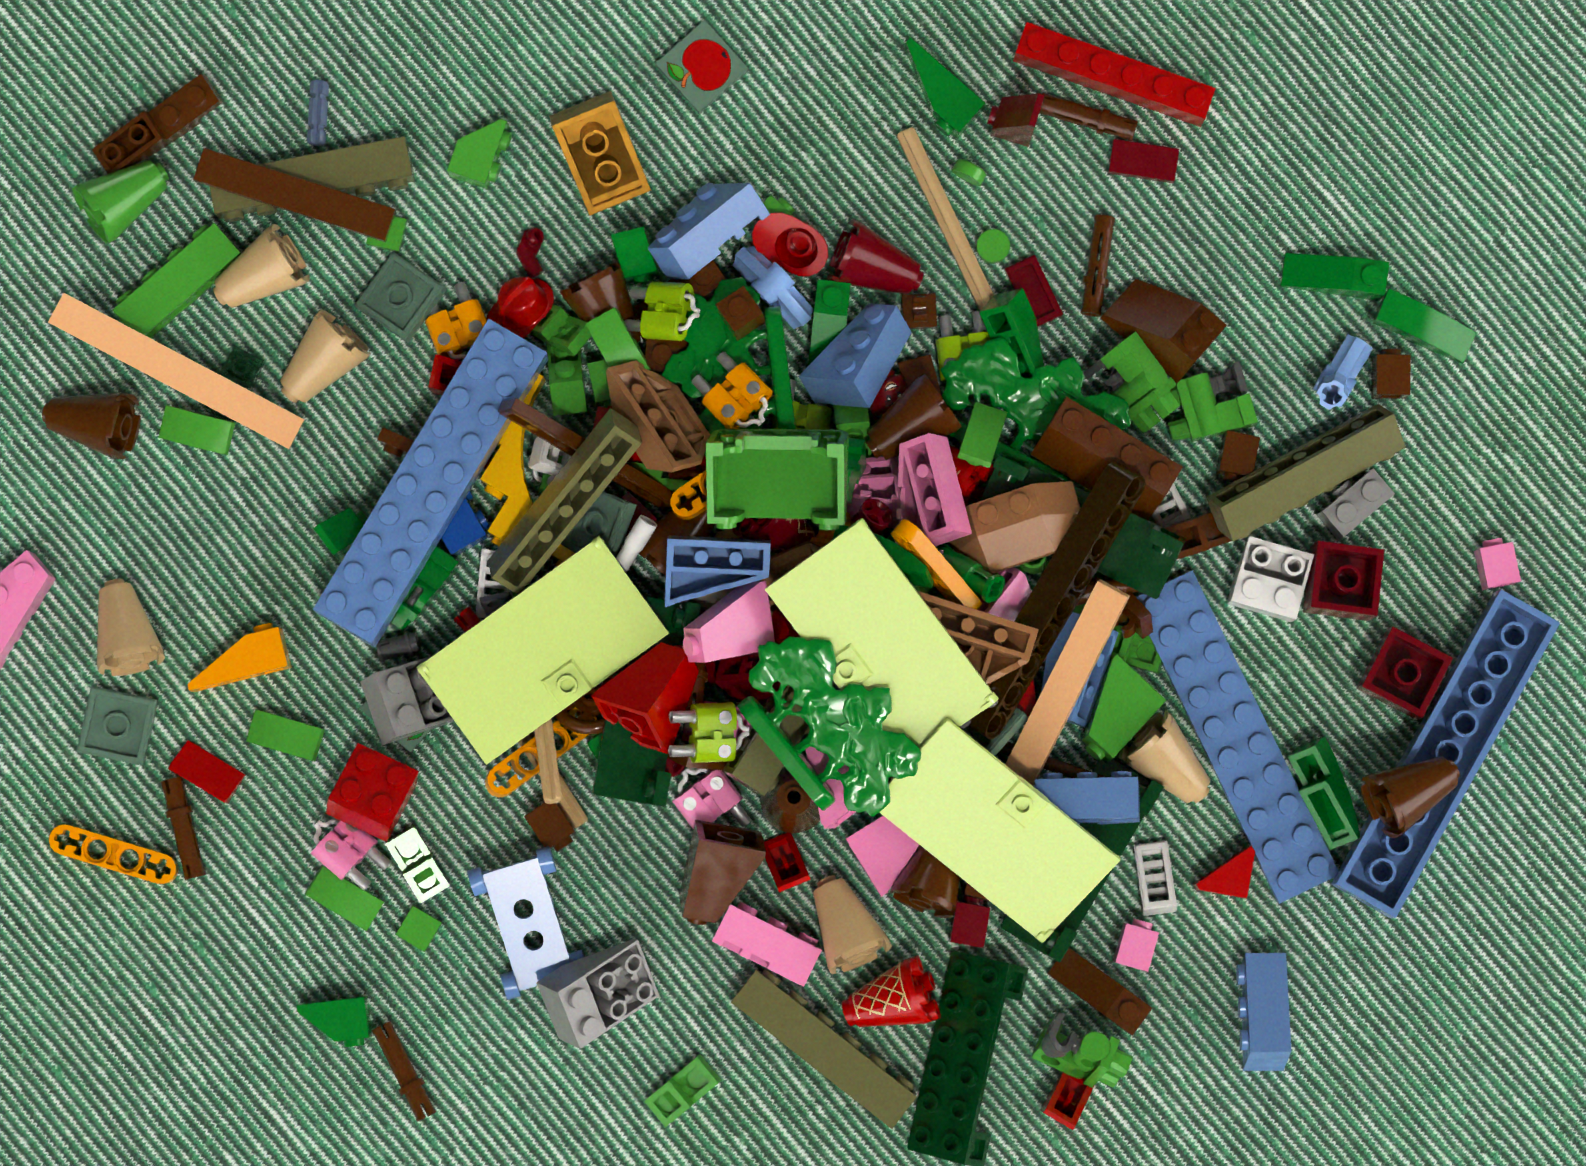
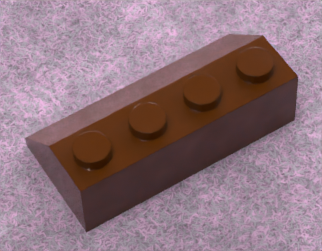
M1064 397L1030 453L1090 491L1105 467L1114 461L1142 475L1145 478V488L1132 513L1147 520L1150 519L1183 468L1181 465L1068 397Z

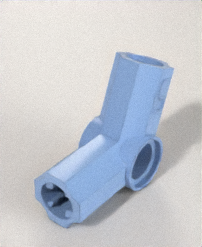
M754 246L749 248L742 247L735 254V261L732 264L735 270L750 283V286L760 294L762 300L770 307H781L782 318L792 329L804 326L811 319L814 309L793 286L795 282L776 262L772 264Z
M1349 334L1345 337L1330 365H1326L1313 387V390L1317 391L1316 393L1319 395L1320 405L1329 410L1336 406L1342 407L1357 382L1355 380L1356 376L1363 368L1373 349L1365 341Z

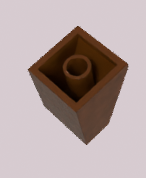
M695 820L679 894L683 918H687V921L697 925H706L707 922L717 923L765 859L766 849L761 831Z

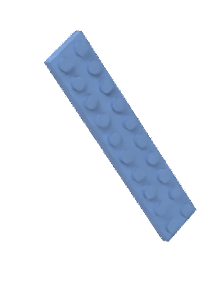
M1193 570L1165 583L1157 599L1145 594L1137 596L1136 598L1151 613L1153 633L1149 637L1153 643L1152 645L1161 658L1164 670L1249 845L1255 850L1256 860L1277 903L1280 904L1336 877L1339 871L1299 793V788Z

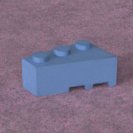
M707 183L696 192L697 196L688 205L678 210L676 213L677 217L669 226L662 228L656 234V239L648 247V250L667 279H690L721 254L718 247L732 236L736 240L740 239L746 234L742 228L755 218L764 220L770 215L751 183Z
M868 303L798 377L814 403L870 408L912 332L896 305Z
M669 535L667 538L665 607L769 578L771 540Z
M1072 612L1047 654L1041 692L1080 616L1078 613ZM1112 631L1067 720L1068 723L1087 728L1119 632Z
M1116 771L1111 772V777L1097 778V773L1080 772L1077 773V778H1063L1062 773L1043 774V779H1035V788L1079 825L1080 823L1104 825L1140 822L1138 777H1131V772Z
M1245 953L1242 964H1237L1236 967L1237 985H1242V997L1238 998V1016L1242 1018L1240 1050H1243V1071H1284L1292 1052L1286 953Z

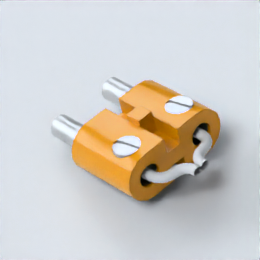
M465 282L457 283L454 286L460 300V304L454 306L455 309L448 312L446 309L440 311L438 304H436L429 314L430 316L425 320L437 355L454 360L465 358L466 355L458 354L463 353V349L472 347L487 322L480 301L478 299H471Z
M726 352L720 353L716 360L729 372L725 376L726 380L721 385L717 383L712 387L700 374L692 380V384L704 395L702 404L726 429H738L739 427H748L751 424L760 426L766 420L763 414L767 410V401L772 396L773 391L746 363L737 365ZM760 409L758 414L759 420L755 418L748 420L750 418L749 414L753 410L757 411Z

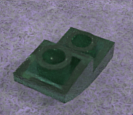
M234 346L219 375L252 391L265 361ZM204 405V409L206 411L222 419L236 422L230 419L229 417Z

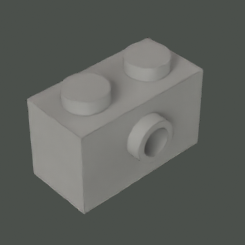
M1373 468L1354 484L1347 480L1333 493L1337 498L1320 511L1317 516L1335 538L1340 540L1395 493Z

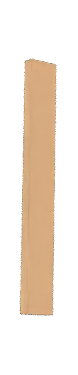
M63 293L48 323L288 449H290L305 419L66 293Z
M1101 579L1097 581L1005 764L1032 786L1035 785V779H1038L1130 595Z

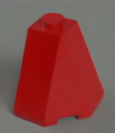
M661 642L596 690L592 698L602 717L613 725L619 721L626 730L632 732L630 738L640 746L669 754V745L674 744L681 724L670 723L669 713L670 711L686 710L699 670L695 662H688L683 646H672Z

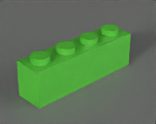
M215 223L210 227L204 225L193 234V241L185 248L180 246L167 257L168 262L159 270L154 268L141 279L143 284L134 292L128 290L116 300L117 306L112 311L126 326L152 338L215 284V279L241 253Z

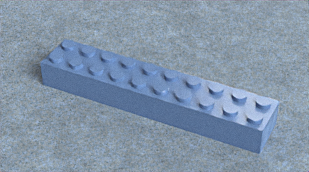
M488 318L314 606L313 610L318 615L374 648L377 646L511 423V420L500 415L498 412L502 402L514 398L522 402L525 400L549 360L547 352Z
M1502 589L1492 594L1396 766L1399 767L1443 756L1447 760H1452L1458 767L1460 772L1458 786L1403 835L1397 838H1391L1384 834L1381 828L1385 827L1381 819L1373 820L1371 815H1369L1360 831L1361 837L1354 841L1338 870L1339 872L1331 883L1332 886L1389 918L1397 917L1560 622Z

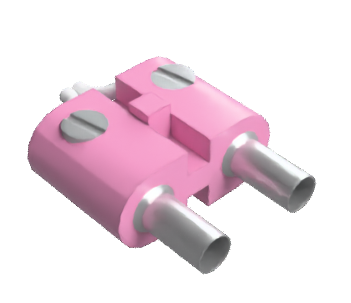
M686 768L681 772L683 779L678 784L679 794L672 802L692 829L694 828L695 820L713 823L717 820V817L730 810L742 827L752 821L739 804L743 799L742 795L722 770L700 768L692 770ZM701 772L706 773L693 785L683 790V786L688 780L687 773L691 775H697Z
M331 819L327 822L319 820L314 825L316 828L314 842L317 846L311 854L340 880L348 877L365 891L372 882L358 871L355 866L366 856L383 870L392 862L375 848L378 840L362 830L336 819ZM335 824V828L319 841L322 831L321 827Z

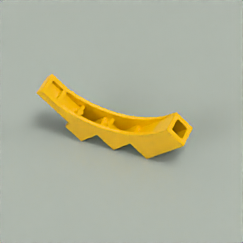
M539 374L523 401L527 405L533 407L534 401L546 381L544 376ZM512 421L497 444L500 448L480 478L482 483L486 485L484 488L485 492L500 501L503 496L507 497L501 510L487 530L490 535L494 536L491 542L498 547L533 505L524 471L523 448L526 429ZM560 544L551 556L558 560L555 566H559L575 553Z

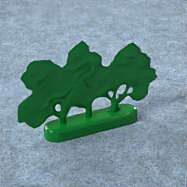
M743 277L721 280L711 301L707 302L703 296L694 294L695 306L700 308L701 311L699 318L692 320L684 339L689 343V346L685 351L672 354L665 365L662 376L672 383H680L682 391L689 397H704L692 384V380L700 374L712 387L717 383L721 385L726 380L725 376L729 372L716 358L720 353L726 352L737 365L746 363L757 375H772L774 397L768 401V407L763 416L766 418L769 413L777 416L778 429H796L781 307L766 308L764 311L766 329L758 330L756 328L737 341L718 314L715 304L742 286L746 288L757 305L760 303V294L753 287L747 286ZM687 311V313H686V318L688 319L689 316H690L691 314L695 313V312H693V311L688 312V311ZM759 339H767L770 365L758 367L748 352L749 346ZM707 408L702 414L698 415L710 435L715 430L726 429ZM758 414L754 415V418L759 420ZM763 423L760 426L752 424L747 428L739 427L738 429H761Z
M1000 337L989 340L983 345H973L970 348H965L958 360L947 361L946 365L940 369L947 382L942 397L950 409L974 408L975 403L972 404L968 401L969 395L974 394L975 402L980 403V395L986 393L990 397L991 407L1003 408V411L1007 412L1006 418H1010L1018 424L1019 433L1012 445L1010 446L999 440L993 458L997 459L998 455L1004 451L1065 481H1069L1067 476L1044 462L1020 451L1025 440L1038 441L1064 397L1072 399L1121 430L1131 425V418L1128 414L1129 406L1124 399L1106 392L1086 397L1082 395V381L1085 376L1074 356L1060 361L1056 367L1051 365L1038 367L1035 369L1032 378L1026 379L1021 377L1017 354L1006 339ZM957 418L962 427L950 435L963 442L968 423Z
M789 636L780 644L768 641L764 645H759V662L749 671V682L754 689L760 692L773 693L775 710L772 713H768L756 698L748 696L737 704L743 716L822 811H825L835 802V796L825 782L828 779L841 780L844 786V804L848 811H856L858 813L866 811L869 816L874 817L891 802L888 778L902 779L908 776H915L918 770L917 763L921 760L920 748L904 733H894L882 729V722L892 712L890 688L874 687L871 690H866L863 685L848 684L842 691L836 690L832 686V680L837 662L833 645L829 640H806L802 637ZM778 681L780 682V688L776 692L772 686ZM789 685L794 690L793 700L787 707H783V704L787 701L782 698L785 687ZM795 704L802 707L801 711L797 712L791 709ZM787 715L801 717L810 729L809 735L797 745H794L780 728L781 721ZM809 746L815 747L816 750L827 754L829 757L824 772L820 774L814 770L801 754ZM844 765L848 766L849 771L844 774L837 771Z

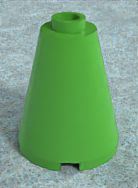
M148 160L79 183L71 190L80 211L84 209L89 217L87 222L104 243L109 244L115 241L167 189L166 181L169 180V177L159 162L154 165L152 161Z

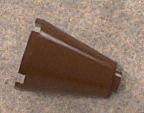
M619 261L609 264V267L602 271L599 269L567 286L568 288L560 291L563 299L583 321L589 322L614 307L619 310L624 321L626 319L636 320ZM629 331L637 343L641 341L639 332Z
M923 373L909 385L867 432L870 439L865 443L876 459L883 455L885 460L899 455L900 443L927 433L947 436L957 432L962 426L932 382Z
M128 393L53 397L43 407L42 420L45 422L47 429L110 458L124 460L126 457L123 453L133 450L139 434L141 416L135 415L134 405H140L136 396Z
M695 495L690 499H686L677 508L679 510L681 508H686L687 511L692 510V501L699 496ZM704 495L700 496L702 503L707 500ZM672 510L656 522L657 527L639 554L666 576L668 536L709 537L715 524H707V510L690 520L678 518Z
M1440 756L1368 774L1362 778V781H1365L1366 784L1361 786V793L1373 820L1380 818L1384 823L1385 827L1381 828L1384 834L1391 838H1397L1403 835L1458 786L1460 772L1452 760H1447L1445 757Z
M783 767L778 774L780 775V780L777 786L771 792H767L765 796L760 795L762 812L768 822L781 831L787 833L807 831L820 821L818 806L786 767ZM796 791L800 794L801 799L797 804H791L787 800L789 792Z
M919 845L892 885L890 893H894L893 898L916 911L923 913L924 909L935 910L933 916L951 918L956 911L960 877Z

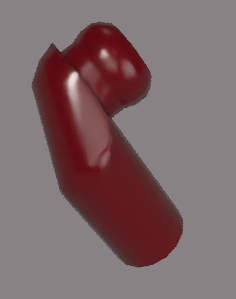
M536 227L524 231L516 249V255L531 279L544 272L536 257L544 240V233Z

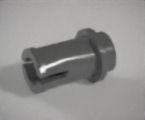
M409 630L404 631V635L379 641L376 647L381 662L407 654L413 657L415 652L421 651L417 633H410Z

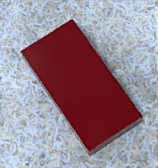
M1113 139L1108 174L1174 183L1179 149Z
M1035 255L1004 269L1013 290L1024 289L1035 314L1037 327H1041L1063 316V312Z

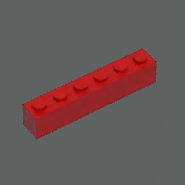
M1029 22L1025 24L1013 62L1199 127L1202 126L1216 89Z

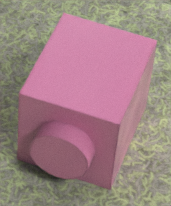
M1502 538L1483 541V548L1474 551L1482 590L1521 582L1513 542L1503 544Z
M1134 918L1132 925L1123 923L1113 962L1148 972L1159 932L1151 930L1153 924Z

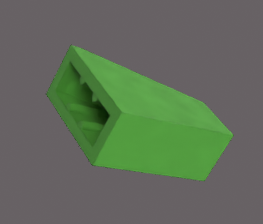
M1117 654L1109 660L1088 726L1085 728L1082 741L1087 745L1085 747L1086 751L1098 761L1103 760L1105 763H1108L1120 752L1166 701L1164 697Z

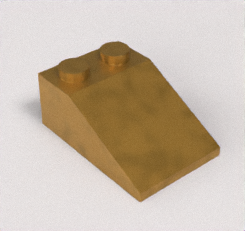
M611 91L549 116L555 135L589 215L651 191Z

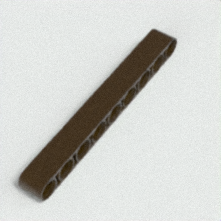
M1115 461L1108 464L1102 471L1014 621L1039 629L1029 662L989 685L999 698L998 703L970 719L971 723L968 725L970 728L988 739L996 738L1003 731L1145 488V478L1142 475Z

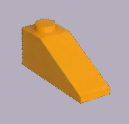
M272 623L253 627L254 633L244 635L187 684L188 690L198 692L292 668L283 629L280 627L273 628Z

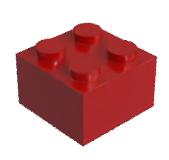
M357 743L327 800L326 814L387 842L417 785L419 771Z

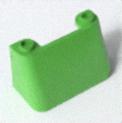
M720 429L713 431L706 441L707 524H716V528L733 529L744 518L812 519V523L819 524V529L821 530L839 529V525H845L848 432L842 430Z

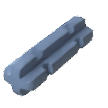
M312 80L310 82L312 98H309L308 125L310 129L307 130V142L313 146H322L326 143L324 128L327 127L328 101L326 97L329 94V85L324 80Z

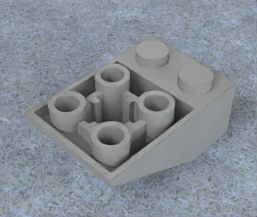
M432 656L375 672L360 681L382 745L454 722L451 715L416 668Z
M636 938L564 964L536 982L558 1038L579 1049L660 996L639 941Z

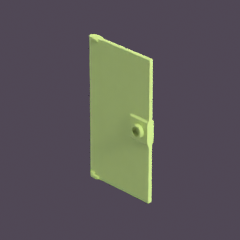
M863 518L857 520L837 537L765 588V591L800 637L806 640H829L832 643L837 662L833 681L841 691L848 684L863 685L866 690H871L874 687L890 688L892 712L882 722V729L894 733H904L919 748L947 718L960 727L999 699Z
M597 536L591 543L427 661L419 664L416 668L487 765L660 641L669 632L606 546L604 540Z
M948 718L920 747L921 760L917 763L918 770L916 775L902 779L893 777L888 782L891 802L879 812L1041 943L1054 932L1059 924L1120 861L1118 855Z

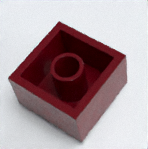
M1319 540L1312 544L1309 553L1314 554L1305 587L1303 612L1370 621L1377 617L1385 549Z
M1392 626L1386 629L1356 689L1415 720L1421 719L1453 658Z

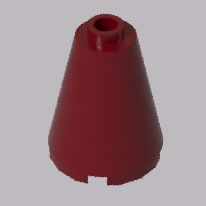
M854 218L850 219L847 224L853 227L849 233L842 231L829 264V266L835 268L834 274L830 275L827 273V280L851 283V286L907 295L912 289L917 291L924 276V272L920 271V263Z

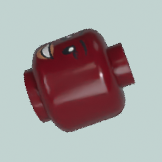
M890 370L870 406L872 415L882 416L908 388L903 375L895 374L894 370Z

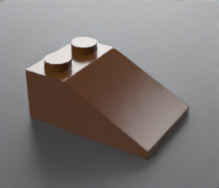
M1135 279L1100 318L1124 339L1136 331L1163 367L1166 374L1172 377L1176 383L1182 379L1227 326L1202 303L1139 279Z

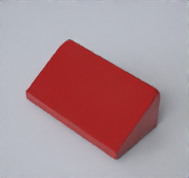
M187 740L168 767L169 770L227 804L245 777V774L189 740Z

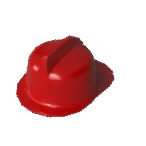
M775 212L770 213L764 220L759 219L754 226L752 238L756 250L769 261L776 262L788 272L797 276L809 277L817 274L826 265L829 257L828 245L814 225L801 221L792 215Z
M529 276L512 278L500 288L497 297L498 301L493 305L486 319L488 320L489 318L524 339L552 309L554 303L553 290L546 282L540 279H531Z

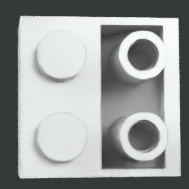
M1248 536L1234 575L1227 604L1293 622L1297 619L1314 554Z

